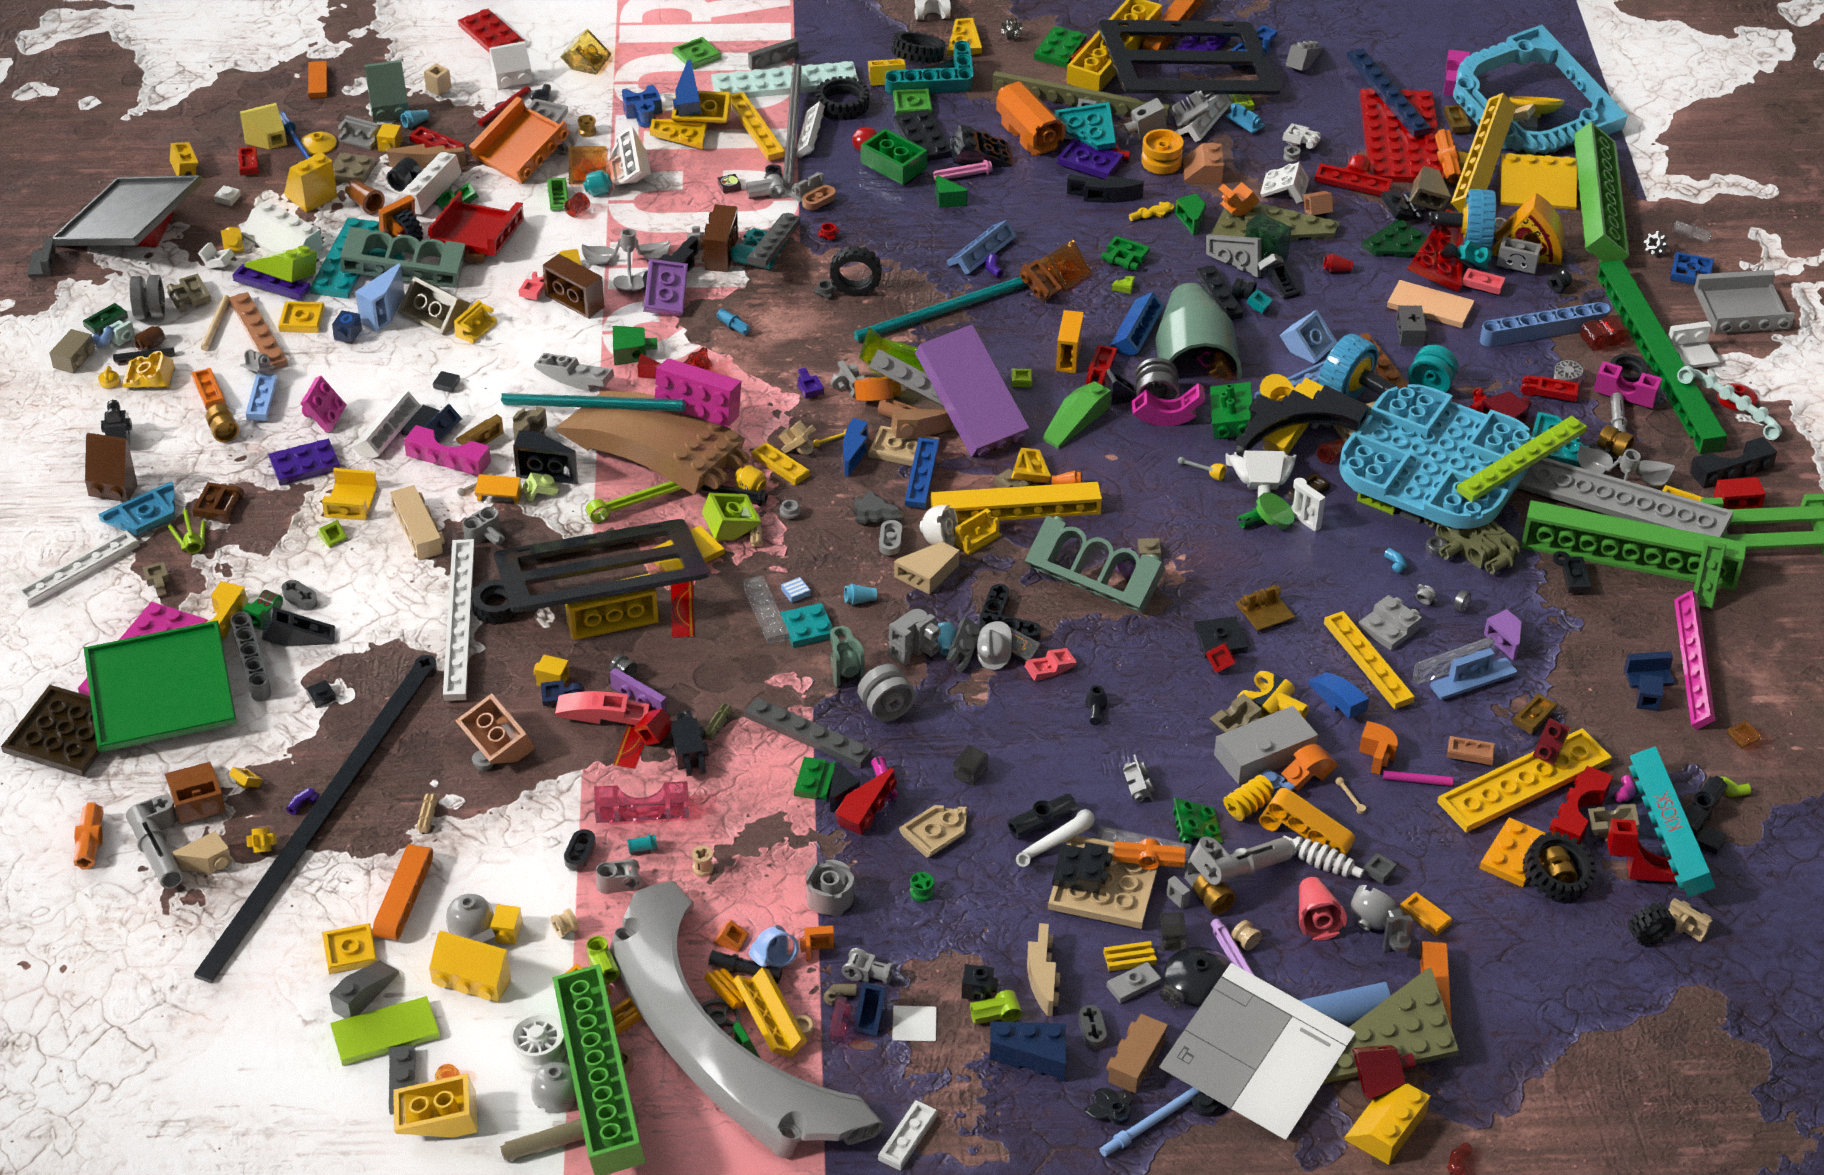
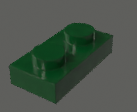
M113 303L84 319L83 325L93 334H99L103 332L106 326L128 318V314L125 309Z

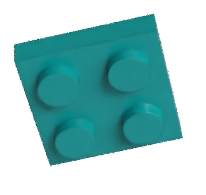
M822 603L780 612V619L793 648L830 640V631L833 627Z

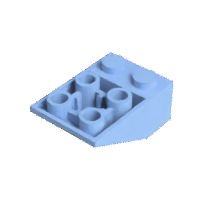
M399 263L355 291L361 323L375 332L391 323L405 296L401 264Z

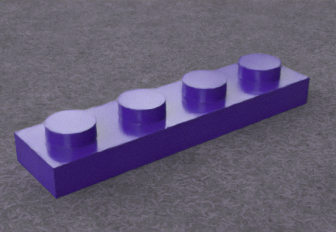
M244 264L232 275L235 282L302 300L306 296L311 286L310 283L301 280L291 283L247 268Z

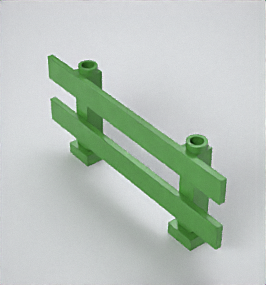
M1824 493L1804 494L1800 507L1729 509L1733 511V518L1729 525L1811 522L1814 531L1728 535L1726 530L1722 538L1746 542V549L1820 547L1822 555H1824ZM1722 497L1701 498L1700 502L1721 508L1724 505Z

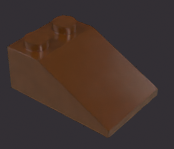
M94 433L86 434L85 483L88 496L122 502L130 500L138 484L128 439Z

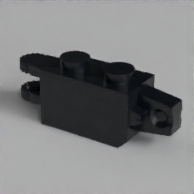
M690 711L678 712L677 721L671 724V738L678 770L685 769L686 776H692V768L699 767L700 773L706 774L705 756H709L707 742H702V740H705L703 726L699 727L697 718H693Z

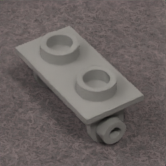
M816 172L808 177V181L804 179L794 184L791 188L792 191L788 192V195L801 203L802 197L805 194L826 185L823 183V179H825L824 174Z
M252 349L245 351V363L240 364L241 367L248 369V371H255L257 374L269 373L270 369L276 368V366L270 364L267 354Z
M1133 755L1135 762L1126 763L1123 768L1127 783L1130 784L1128 786L1132 799L1136 802H1142L1144 798L1149 796L1153 802L1154 799L1151 792L1155 790L1150 778H1146V775L1149 774L1144 761L1139 762L1136 755Z

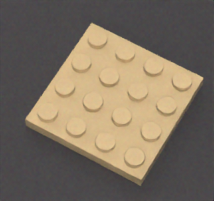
M1080 835L1067 840L1066 845L1084 848L1085 842L1109 846L1108 853H1112L1110 868H1105V871H1108L1106 885H1101L1099 894L1053 886L1048 902V910L1142 929L1158 867L1154 870H1145L1136 863L1113 862L1114 842Z

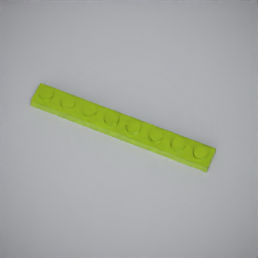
M1570 416L1457 485L1456 491L1473 502L1586 433L1587 426L1573 416Z

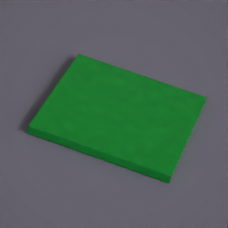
M218 620L83 647L99 753L237 724Z

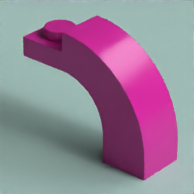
M1198 383L1181 397L1171 400L1158 398L1148 390H1145L1132 400L1133 415L1148 424L1156 426L1183 424L1196 417V408L1200 407L1205 401L1204 387Z

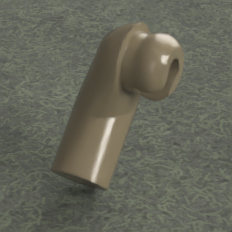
M833 984L824 993L825 1003L835 1005L844 996H856V984Z

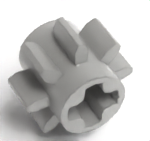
M1658 231L1655 235L1649 233L1647 241H1644L1647 245L1645 250L1652 252L1654 256H1657L1658 253L1665 254L1666 248L1670 246L1666 242L1668 237L1662 236V233Z

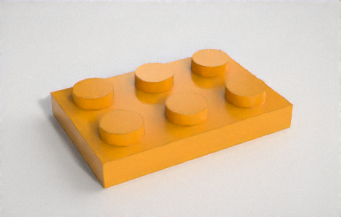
M1509 817L1482 859L1479 869L1524 887L1527 882L1525 878L1527 872H1523L1522 868L1524 866L1522 864L1524 855L1533 841L1546 833Z

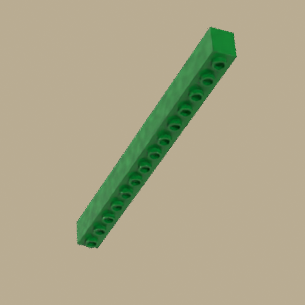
M1622 260L1601 262L1597 274L1599 283L1602 287L1606 288V295L1652 374L1662 378L1660 387L1690 438H1694V446L1698 453L1722 452L1727 442L1726 431L1722 429L1718 418L1715 417L1711 410V406L1704 399V395L1697 387L1695 379L1688 384L1681 383L1678 380V371L1686 365H1684L1680 354L1676 352L1672 341L1666 335L1665 329L1660 325L1658 317L1651 310V306L1644 298L1643 292L1638 288L1636 280L1632 278L1628 267L1625 266Z

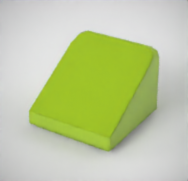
M338 520L320 527L317 531L318 536L328 547L348 539Z

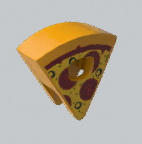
M1535 193L1495 231L1494 237L1499 241L1491 249L1492 255L1498 257L1500 245L1505 236L1542 244L1538 263L1561 265L1564 249V229L1561 219L1554 207L1544 197Z

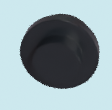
M1199 1092L1193 1097L1192 1106L1197 1114L1209 1116L1217 1109L1218 1101L1203 1092Z

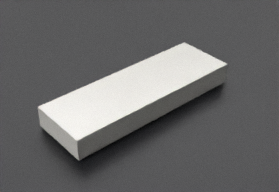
M915 1100L879 1153L878 1160L901 1171L938 1116V1110Z

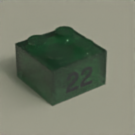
M1258 213L1246 224L1245 237L1261 238V261L1271 254L1278 255L1285 261L1288 258L1292 227Z

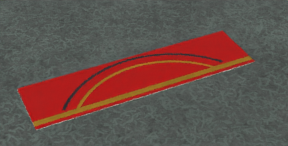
M692 581L671 585L672 637L694 636Z
M628 724L615 758L614 766L636 768L644 746L643 741L633 729L636 725Z

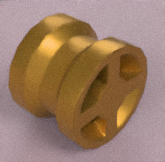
M582 115L577 119L580 136L592 137L596 134V119L594 116Z

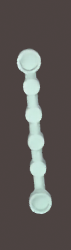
M1684 366L1678 371L1677 378L1681 383L1688 384L1694 378L1702 381V385L1705 388L1714 389L1719 392V396L1722 399H1729L1736 404L1739 410H1746L1751 413L1755 421L1766 423L1763 434L1768 440H1775L1781 435V426L1769 416V411L1766 407L1757 408L1753 406L1749 396H1738L1734 393L1735 389L1732 385L1727 384L1723 386L1718 383V378L1715 374L1709 373L1706 375L1690 366Z

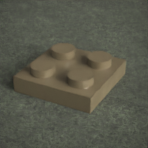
M339 153L333 163L335 181L349 183L351 180H358L365 184L376 165L375 157Z

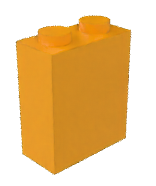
M1068 310L1063 312L1057 340L1056 371L1076 373L1082 345L1084 312Z

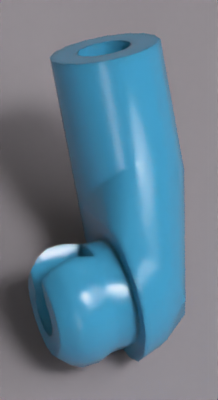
M1391 548L1386 550L1384 557L1394 562L1392 569L1397 573H1402L1403 569L1407 568L1405 557Z

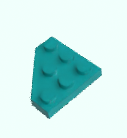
M1109 102L1055 110V115L1066 125V134L1097 150L1116 148Z
M1538 412L1531 436L1537 437L1563 420L1556 415ZM1580 437L1545 458L1581 468L1578 461V449L1580 445H1584L1580 442Z

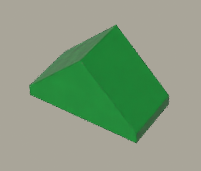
M939 175L935 177V193L939 208L967 205L968 189Z

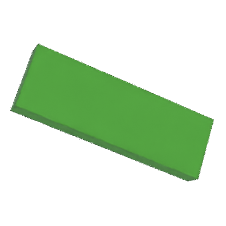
M1704 540L1693 590L1698 595L1699 606L1713 608L1726 544Z

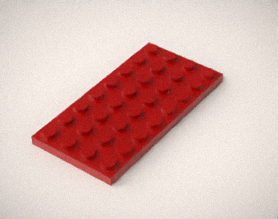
M1372 88L1360 89L1366 157L1371 162L1368 173L1393 179L1392 182L1414 183L1422 167L1427 166L1439 170L1444 180L1443 167L1437 155L1439 150L1435 134L1438 132L1433 91L1399 90L1431 127L1429 134L1413 137Z

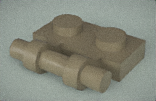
M198 273L179 279L180 284L178 285L172 283L167 285L169 297L173 299L175 307L182 312L186 311L187 303H191L195 307L212 301L211 295Z

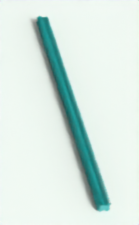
M1018 277L854 331V339L861 342L866 340V338L868 339V337L870 339V336L873 338L877 335L879 336V334L881 335V333L886 334L890 330L892 332V329L894 331V328L895 330L901 329L905 325L910 326L914 322L916 324V321L918 323V320L919 322L925 321L929 317L931 319V316L934 318L938 315L940 316V314L942 315V313L946 314L953 310L955 311V309L957 310V308L961 309L968 305L970 306V304L972 305V303L976 304L983 300L985 301V299L987 300V298L991 299L998 295L1000 296L1004 292L1006 294L1017 289L1019 290L1021 287H1028V285Z
M501 393L502 397L500 398L503 405L662 411L686 410L685 399L675 400L671 398L668 400V398H613V396L588 397L586 395L561 396L557 394L541 395L528 393Z

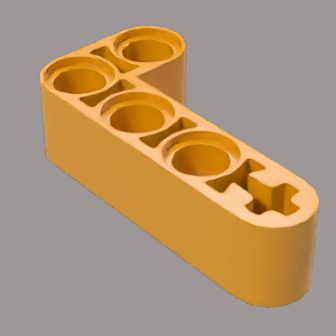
M1280 788L1259 818L1261 826L1269 831L1277 830L1281 823H1283L1305 839L1312 840V843L1315 841L1321 842V847L1327 844L1330 846V851L1332 848L1338 850V856L1340 853L1347 855L1356 840L1350 830L1286 788Z

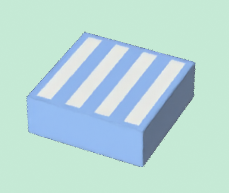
M800 577L781 584L782 592L791 603L811 596L810 589Z

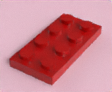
M488 8L458 20V26L489 54V48L525 41Z

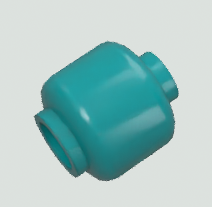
M603 170L588 173L583 185L586 193L590 192L593 197L608 193L610 187H612V181L608 172L605 173Z

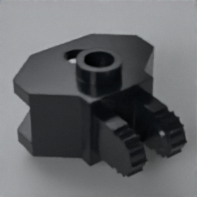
M112 399L107 402V411L104 414V420H101L102 433H105L106 436L128 439V444L130 445L132 420L129 418L126 410H121L119 401Z

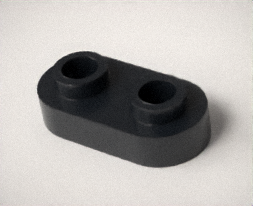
M581 829L572 835L564 853V864L568 869L577 871L585 868L596 846L595 834L592 831Z

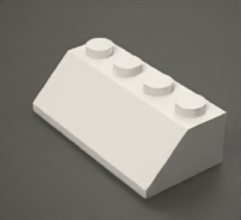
M447 152L439 153L407 185L394 202L411 195L415 199V214H423L462 174L457 155Z
M267 200L252 209L241 232L243 238L270 253L289 250L298 246H308L310 250L316 252L323 248L320 229Z

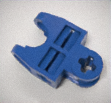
M647 85L646 90L640 93L622 89L623 111L626 118H636L639 126L650 127L652 119H656L654 115L662 113V99L654 85Z

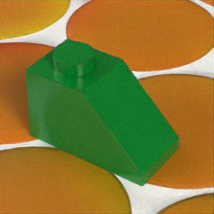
M1197 193L1176 199L1175 214L1192 235H1196L1204 220L1206 203Z

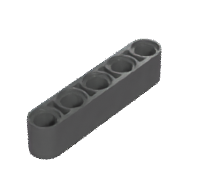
M238 612L231 617V625L249 691L253 700L265 701L271 696V688L253 623L248 613Z

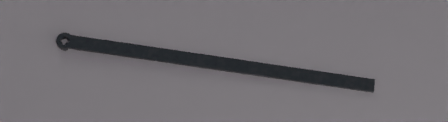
M422 655L415 660L412 669L197 968L194 978L212 984L426 679L437 673V663L433 656Z

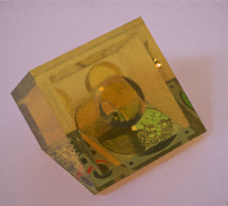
M587 28L571 41L560 58L572 70L596 75L612 54Z

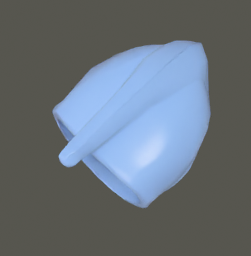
M775 925L767 928L757 937L749 949V955L751 959L763 968L767 964L777 968L784 967L794 961L799 945L794 936L787 933L782 926ZM788 937L792 938L794 942V950L790 955L787 954Z

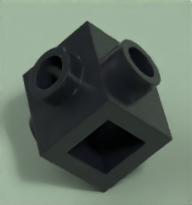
M965 964L961 999L974 1001L991 999L992 992L997 993L998 978H994V967Z

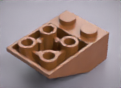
M211 762L165 773L179 824L226 812L222 792Z

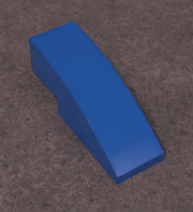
M857 418L851 420L843 441V469L846 477L851 475L867 453L868 422Z
M1326 672L1308 680V684L1334 711L1340 709L1348 719L1367 711L1369 698L1346 679Z

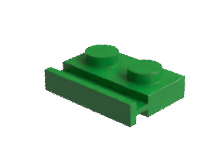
M804 757L794 787V796L809 799L823 798V801H827L836 761L828 763L823 759Z

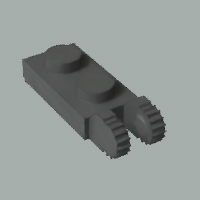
M968 617L961 619L946 661L951 664L958 657L960 660L957 670L960 672L970 662L978 641L979 632L982 630Z

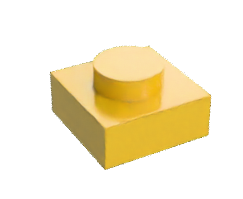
M232 767L229 776L236 780L235 783L245 789L249 787L259 788L263 779L246 768Z

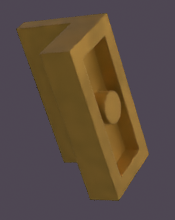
M496 414L457 437L456 442L464 445L474 441L486 445L504 433L502 417Z

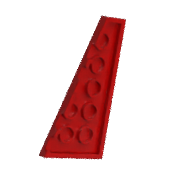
M1446 209L1445 212H1454V211L1449 210V209ZM1435 226L1406 270L1444 285L1448 289L1459 291L1462 287V262L1456 257H1445L1441 254V251L1450 241L1457 248L1459 245H1463L1461 228Z

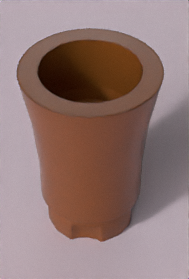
M351 180L345 187V193L366 214L373 215L383 208L385 203L383 192L373 189L358 180Z

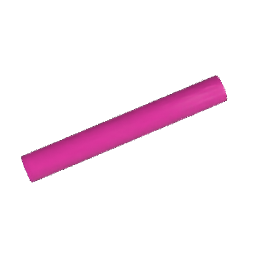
M1395 771L1383 772V780L1453 786V777Z

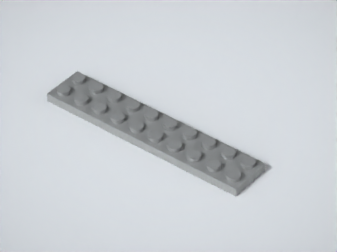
M1543 458L1532 465L1516 487L1614 517L1721 538L1733 518V511L1548 458Z

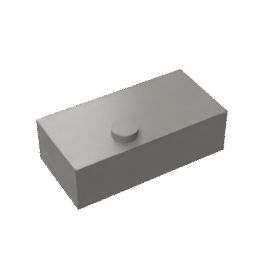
M1290 706L1216 736L1214 756L1237 784L1240 785L1254 779L1266 768L1274 771L1291 764L1296 759L1293 755L1296 751L1307 745L1317 744L1318 734L1296 708Z

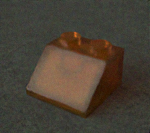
M569 146V184H583L586 181V175L594 171L603 170L605 173L608 172V149L606 146Z
M1074 239L1058 246L1039 259L1060 284L1063 291L1092 274Z

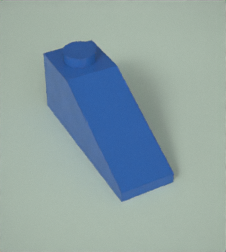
M687 60L675 89L676 98L673 99L674 110L678 109L679 117L701 113L691 60Z

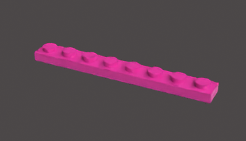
M1691 590L1674 599L1690 721L1691 726L1698 730L1715 721L1698 595Z

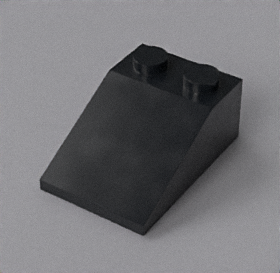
M519 430L513 445L516 477L527 479L530 473L547 474L552 476L555 482L578 484L575 450L540 432Z

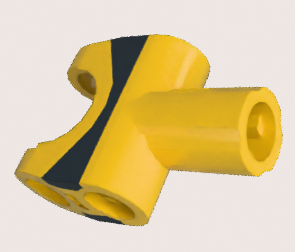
M1259 671L1254 677V682L1261 689V692L1243 690L1237 696L1238 698L1244 693L1262 709L1260 719L1290 706H1294L1304 719L1309 711V705L1291 697L1295 692V688L1290 681L1267 671ZM1260 677L1264 678L1267 683H1264Z

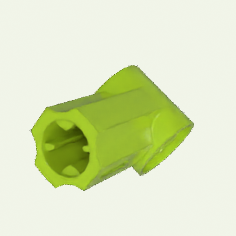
M593 936L586 943L588 963L590 966L600 964L606 984L614 983L620 976V972L608 948V941L605 937Z
M1004 990L999 992L995 998L970 1003L971 1017L975 1024L1000 1019L1003 1022H1016L1022 1017V1011L1013 990Z

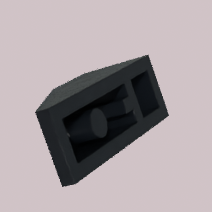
M272 607L263 623L262 640L282 646L333 644L335 642V626Z

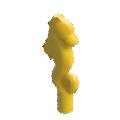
M1159 202V205L1152 206L1149 210L1142 207L1137 212L1129 214L1130 221L1140 218L1147 219L1152 215L1164 217L1166 213L1173 211L1174 206L1170 202Z

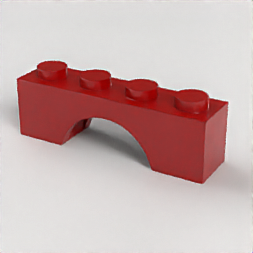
M1586 766L1583 774L1578 773L1574 782L1575 788L1571 787L1566 796L1567 802H1562L1557 815L1559 817H1554L1550 824L1549 830L1552 831V835L1555 832H1560L1561 837L1564 833L1568 834L1569 840L1575 837L1578 839L1577 844L1580 845L1585 837L1588 820L1579 810L1586 806H1602L1610 791L1613 775L1590 766Z

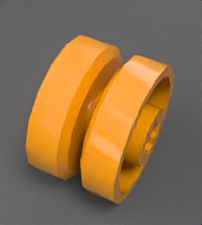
M1157 129L1148 132L1143 137L1141 159L1143 167L1155 174H1170L1178 171L1182 164L1184 142L1181 135L1167 129Z

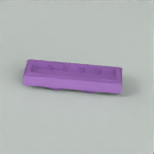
M617 668L610 672L611 688L621 694H628V698L633 701L649 704V710L651 711L663 708L667 712L665 696Z

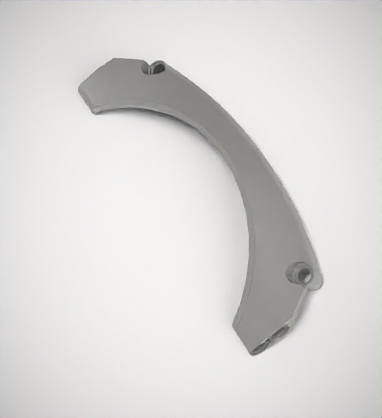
M674 881L651 885L636 891L623 918L622 925L624 927L615 930L609 950L619 969L620 978L639 1013L663 1047L693 1082L728 1116L781 1158L791 1157L799 1141H839L843 1139L846 1144L852 1145L876 1137L882 1131L884 1123L862 1097L817 1086L770 1065L738 1044L709 1017L687 985L677 953L679 926L682 919L694 907V902Z

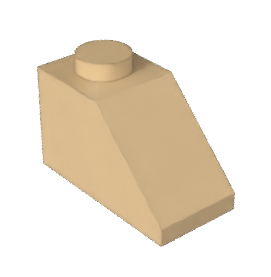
M216 831L173 851V856L181 871L212 874L232 864L229 848Z

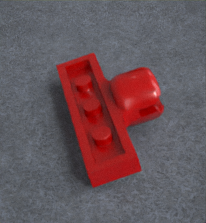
M1362 154L1350 157L1345 168L1320 163L1315 175L1316 182L1381 196L1383 191H1390L1393 179L1369 174L1371 162Z

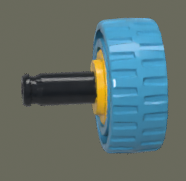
M1485 189L1468 190L1465 208L1462 209V213L1430 211L1428 214V226L1461 228L1463 245H1465L1466 240H1470L1491 251L1496 218L1495 191Z
M1348 334L1336 343L1328 354L1319 376L1320 385H1327L1354 399L1365 388L1382 395L1385 391L1396 387L1395 384H1391L1390 381L1374 373L1379 358L1377 346L1356 334Z

